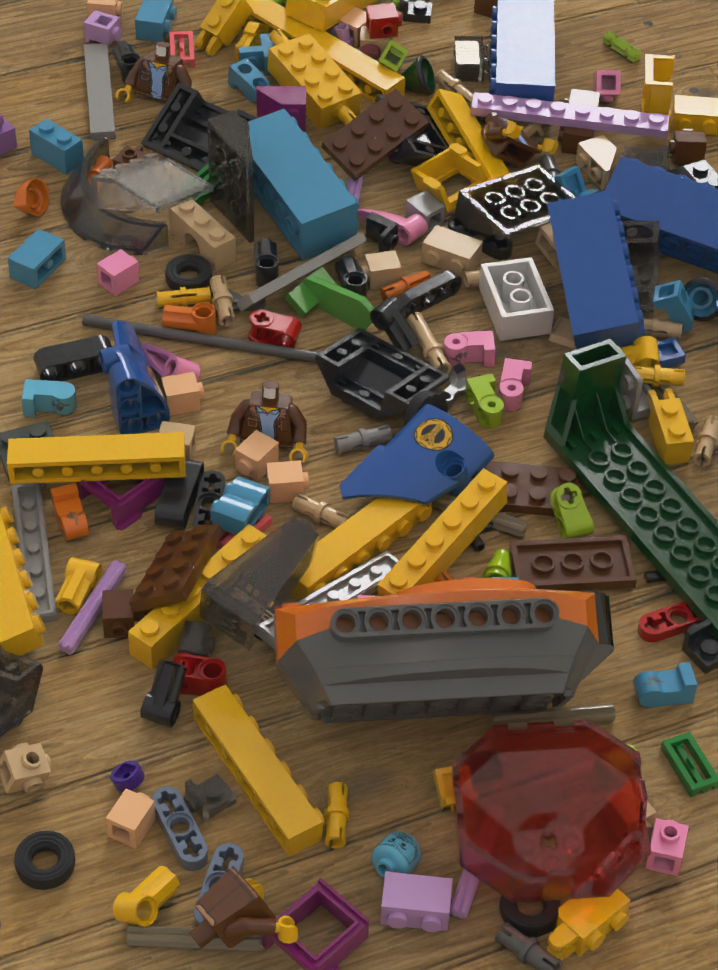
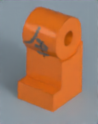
M73 483L50 489L53 511L65 541L89 536L88 523L79 498L77 484Z

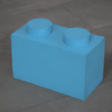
M143 0L135 18L136 39L164 42L166 35L171 32L172 20H176L177 6H174V0Z
M45 119L29 130L31 154L66 175L82 163L84 159L82 139L49 119Z
M38 229L8 257L10 278L36 289L66 260L64 239Z

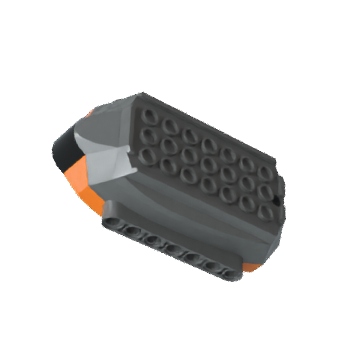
M463 577L410 587L394 595L307 605L286 603L282 604L281 608L275 609L274 614L276 671L303 705L310 719L321 720L322 718L324 723L488 715L547 709L548 704L551 703L552 708L562 707L574 697L578 684L614 651L609 595L598 591L537 589L530 582L516 579Z

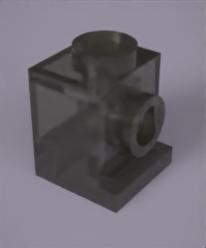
M186 620L178 646V653H189L210 658L215 647V637H211L212 627L210 624Z

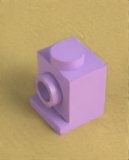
M94 10L84 21L85 42L90 43L93 40L111 45L114 40L119 41L122 36L120 17Z

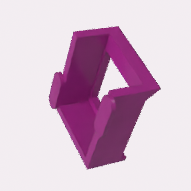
M166 478L145 479L121 497L104 485L110 480H81L76 482L81 500L92 493L111 508L112 523L116 529L124 530L142 517L141 510L160 497Z
M320 878L315 886L279 915L275 922H278L279 918L286 915L290 916L296 925L322 905L344 924L347 929L316 956L298 940L288 944L279 941L278 933H275L273 936H262V946L268 950L275 943L304 970H339L337 965L368 939L369 919Z

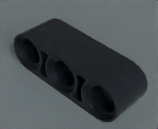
M98 335L41 348L34 354L33 360L41 380L66 381L103 372L99 359V350L112 347L108 337Z
M186 459V477L166 478L155 510L156 525L178 529L186 528L197 498L199 479L204 473V462Z

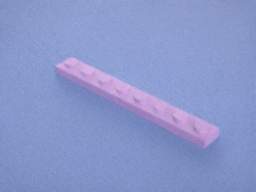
M474 92L471 105V115L486 117L488 114L495 112L508 120L667 138L669 115H661L659 113L652 114L634 110L627 111L609 107H593L585 104L577 105L560 101L552 102L534 98L526 99Z

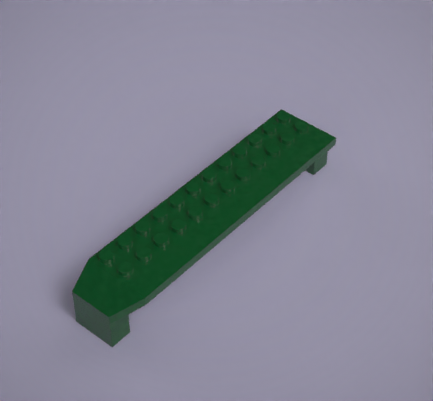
M611 339L564 353L557 387L544 431V439L568 467L576 472V476L700 621L703 622L709 619L713 623L711 633L718 640V521L629 423L619 387L626 360V355Z

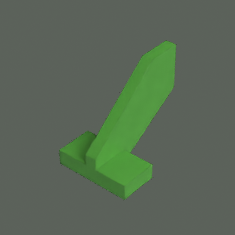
M322 266L284 297L301 318L316 306L355 329L361 328L365 330L372 324L370 313L375 308L367 298L338 286Z

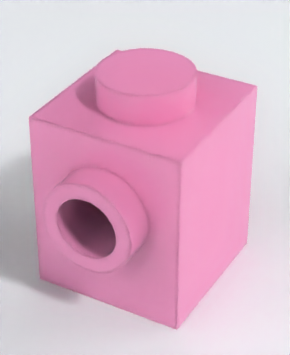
M596 70L593 74V91L600 92L599 102L610 103L613 102V99H617L620 96V70Z
M122 249L107 256L97 263L98 283L113 295L120 294L139 282L138 261Z
M656 818L645 869L678 876L689 826L674 820Z

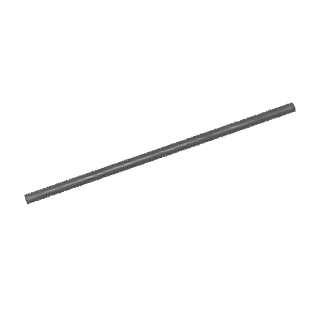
M84 314L82 324L113 330L112 322L123 320ZM130 322L136 334L314 363H317L315 357L319 353Z

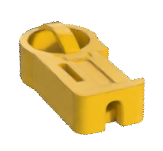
M253 21L247 23L238 44H235V61H239V47L259 45L260 34L263 33L262 23Z

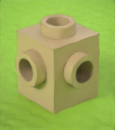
M28 743L18 744L10 750L4 751L0 758V777L6 794L24 790L26 793L34 792L43 787L51 773V760L49 755L44 753L41 743L33 745Z

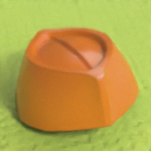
M39 178L25 181L16 191L13 207L32 216L43 215L49 203L48 186Z

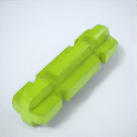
M609 31L607 34H604L603 43L623 57H627L630 62L636 63L641 59V51L635 47L633 48L631 44L618 37L615 33Z

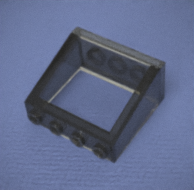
M293 516L211 577L201 589L199 617L250 651L258 640L257 636L262 615L274 599L282 604L286 601L312 564L320 535L316 532L317 528L308 520L303 518L298 520Z

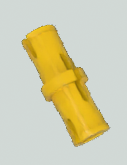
M180 287V290L156 291L158 309L165 305L188 307V305L201 302L211 303L210 287L195 289Z
M654 365L653 367L634 366L641 376L643 383L652 384L653 387H659V385L684 386L685 369L662 368L660 365Z
M332 782L328 785V806L324 810V820L326 821L325 845L329 846L331 841V848L335 849L346 845V821H349L350 811L347 808L349 787L347 784L343 785V782Z

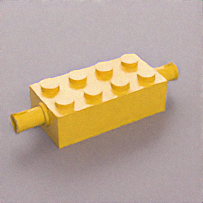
M277 29V32L273 30L269 35V40L275 46L269 48L267 70L281 86H306V115L320 130L340 121L346 125L355 119L356 115L360 112L362 92L311 34L307 33L289 40L281 29Z

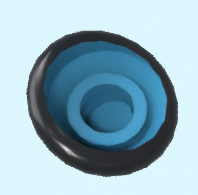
M697 277L687 282L684 288L695 308L693 319L702 322L717 317L718 312L715 302L718 300V284L705 277Z

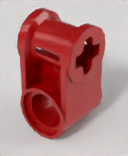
M262 309L255 310L249 317L252 327L249 331L248 339L253 342L294 348L302 329V324L293 316L272 313Z
M182 652L174 656L173 662L187 667L180 694L201 696L225 684L228 687L226 665L221 659Z

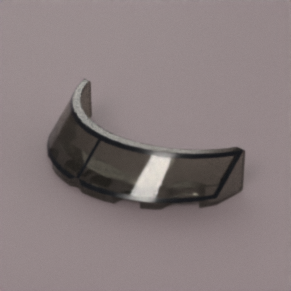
M104 136L88 151L63 186L61 209L65 221L69 222V227L80 238L98 243V248L107 251L122 249L133 251V255H147L168 248V225L166 222L139 219L118 212L105 204L91 188L88 180V171L94 167L99 156L104 155L110 158L109 141Z

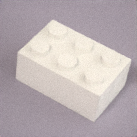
M532 257L481 264L479 289L499 340L504 341L551 334L554 308Z

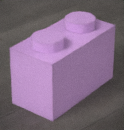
M385 871L380 924L389 925L396 929L409 927L423 929L427 932H448L453 878Z

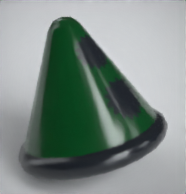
M419 55L401 74L405 77V89L432 94L436 86L434 71L429 60L425 56Z

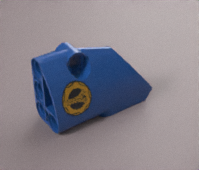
M112 322L115 346L100 349L99 359L104 374H109L111 410L121 434H140L159 429L162 421H170V412L137 334L130 322Z
M425 404L386 446L378 445L349 474L340 484L343 500L357 497H385L412 501L423 505H428L448 492L458 497L472 481L471 477L477 476L494 458V453L479 436L459 420L435 406Z

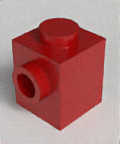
M394 3L366 6V28L370 39L398 37V27L402 26L401 13L396 11Z

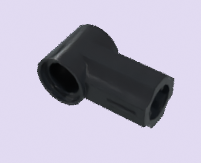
M121 41L112 48L124 83L131 68L141 56L135 52L132 44Z
M260 238V241L254 244L255 281L257 286L262 287L279 277V260L276 243L272 242L270 238Z
M351 255L342 256L335 263V270L342 288L367 298L366 274L361 271L358 261L353 259Z
M392 296L371 311L370 319L376 328L386 332L395 347L406 352L417 345L419 340L404 317L406 314L404 304L397 297Z
M159 660L152 689L145 696L141 706V718L171 728L174 726L181 709L179 696L187 667L177 662Z

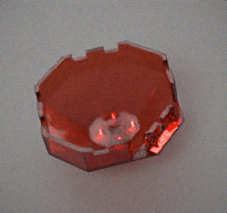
M587 719L573 720V726L555 727L554 721L527 723V729L508 730V724L493 725L452 763V796L459 865L512 903L610 897L651 854L646 825L648 796L645 779L643 780L641 773L640 753ZM545 838L549 840L551 838H555L556 847H542V839Z

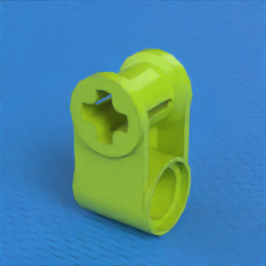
M564 483L551 492L549 499L562 539L580 538L593 533V520L587 510L579 487L573 483ZM569 494L570 500L562 501L561 495Z

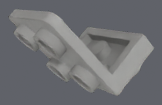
M626 356L619 387L627 415L633 421L649 416L647 392L652 389L648 384L643 383L641 376Z

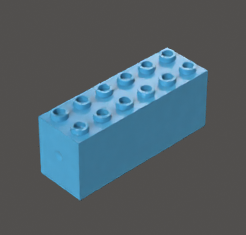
M285 108L230 128L233 167L302 261L324 253L357 234V228L359 227L357 219L359 203L357 198L349 193L344 181L338 179L331 164L325 162L320 150L312 145L307 133L302 132L298 127L296 119L293 116L291 117Z

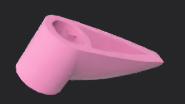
M357 210V217L365 223L366 217L371 212L398 223V243L405 246L410 245L428 231V224L420 214H413L408 218H404L383 211Z
M146 343L141 344L149 364L161 376L194 372L196 380L199 379L200 367L197 363L177 357L157 346Z

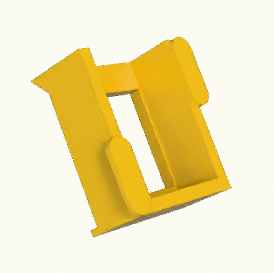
M645 54V81L641 99V112L669 115L668 134L671 120V110L669 108L673 90V83L669 82V79H672L675 55Z
M452 143L448 149L411 169L417 190L422 192L426 190L445 205L447 213L490 189L482 164L467 156V148L458 143ZM457 173L474 182L448 198L444 186L441 185V182Z

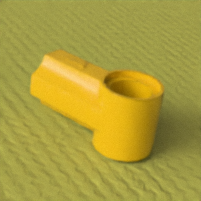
M652 336L639 337L633 342V345L621 347L633 366L653 367L654 365H660L658 343L656 338Z
M71 557L65 570V581L55 599L56 607L67 615L74 616V614L78 613L91 589L96 587L102 577V564Z
M159 866L132 892H122L119 894L113 904V914L116 920L121 923L143 927L153 924L157 918L158 909L178 891L177 887L180 885L177 876L167 867Z

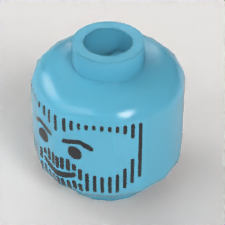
M391 832L385 836L372 853V863L377 873L385 878V871L411 874L421 860L418 842L411 835L402 832Z

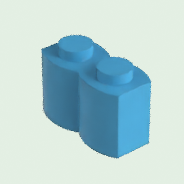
M237 477L232 483L229 482L224 489L223 496L219 500L216 499L211 506L210 516L213 517L212 525L219 524L222 530L235 535L248 524L254 527L256 521L261 518L269 505L271 488L242 477Z

